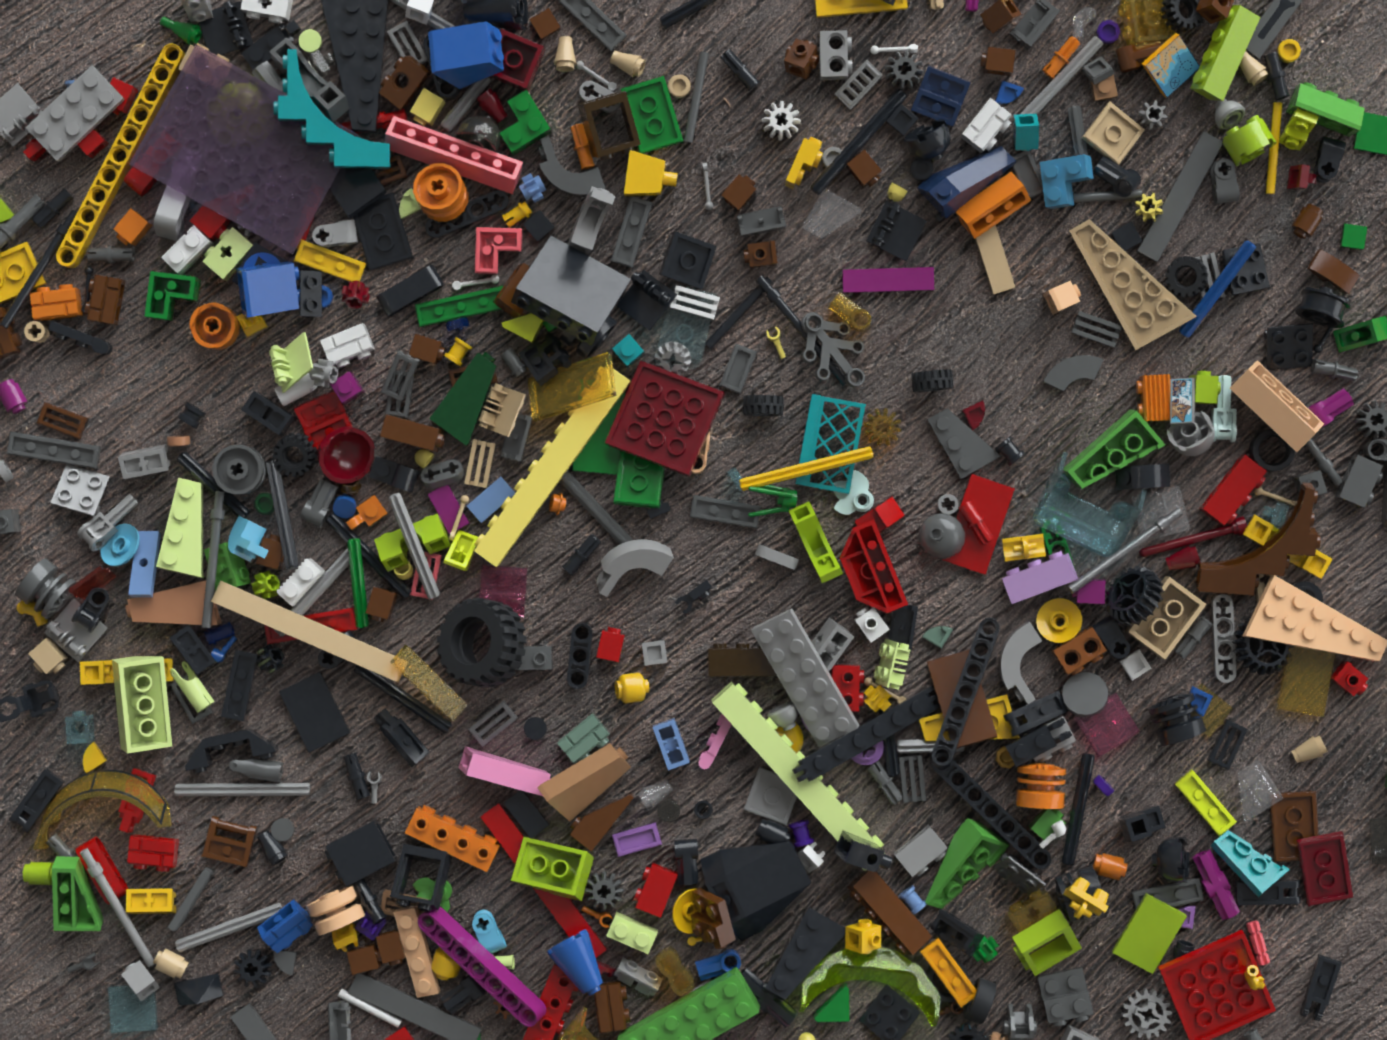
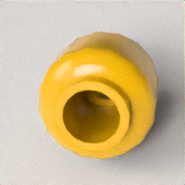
M638 672L622 674L618 681H615L616 697L625 704L642 702L645 699L646 693H649L648 680H644L643 676Z
M440 947L436 949L431 964V969L436 974V977L441 980H448L458 976L461 967Z

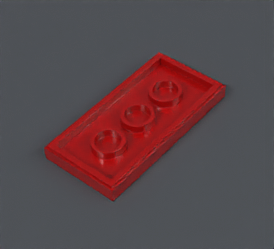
M971 474L960 506L971 500L981 518H985L983 521L994 539L983 545L973 529L968 527L969 523L962 512L958 510L956 518L965 530V543L959 553L942 560L986 575L1015 488Z

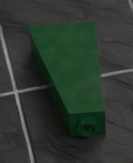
M479 352L476 354L429 418L466 446L471 441L497 369V365L494 364L496 359L487 352H484L483 355Z

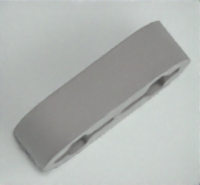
M585 81L579 89L580 96L585 102L614 93L593 81ZM591 86H593L594 92L599 96L595 97L593 95H590L589 97H586V92L584 91V89H589ZM617 103L615 106H609V108H601L600 110L606 113H614L619 109L620 103Z
M758 544L755 552L757 556L793 570L796 569L799 559Z

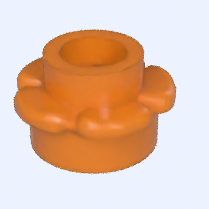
M562 493L552 494L549 503V511L559 515L560 511L564 512L566 507V498H563Z

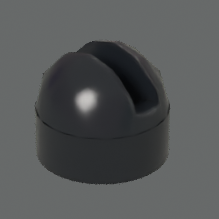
M699 801L694 807L695 815L701 819H708L713 814V806L708 801ZM708 805L710 808L703 815H701L700 812H702Z

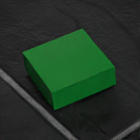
M1343 224L1340 247L1364 250L1367 227Z

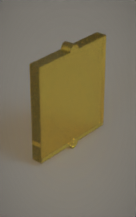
M1201 683L1197 689L1213 696L1204 716H1202L1207 729L1204 734L1211 737L1218 726L1224 724L1223 720L1233 707ZM1196 711L1190 713V716H1201Z

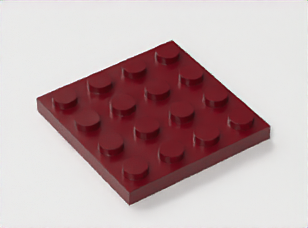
M640 360L605 444L690 477L725 393Z

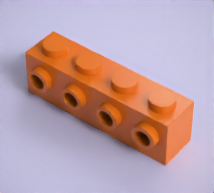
M423 805V807L418 806L405 834L488 872L500 847L496 838L487 834L483 837L476 833L477 830L466 824L462 827L456 824V820L450 816L444 815L441 817L435 814L436 810L429 806Z

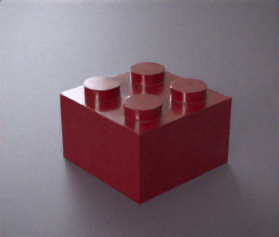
M501 29L504 71L489 77L522 91L527 89L529 92L545 53V48L540 44Z

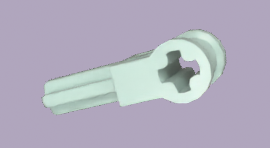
M1221 375L1218 381L1221 384V391L1217 398V408L1211 409V421L1215 430L1213 442L1216 439L1235 442L1237 435V409H1231V376Z

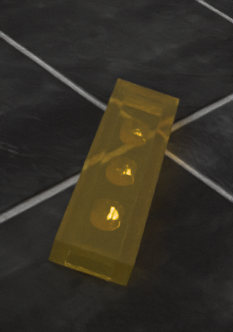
M404 645L390 661L450 721L454 722L468 704L409 646Z

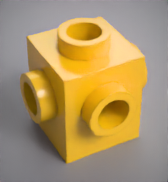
M860 919L858 923L845 926V949L860 954H870L872 950L881 948V925L874 924L869 919Z

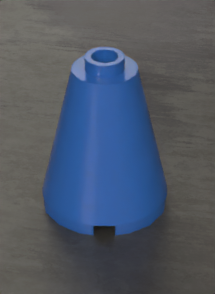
M586 929L546 951L548 956L582 994L588 993L591 996L601 990L599 985L603 981L590 936Z

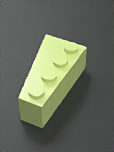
M178 478L156 567L204 579L203 485L199 482Z

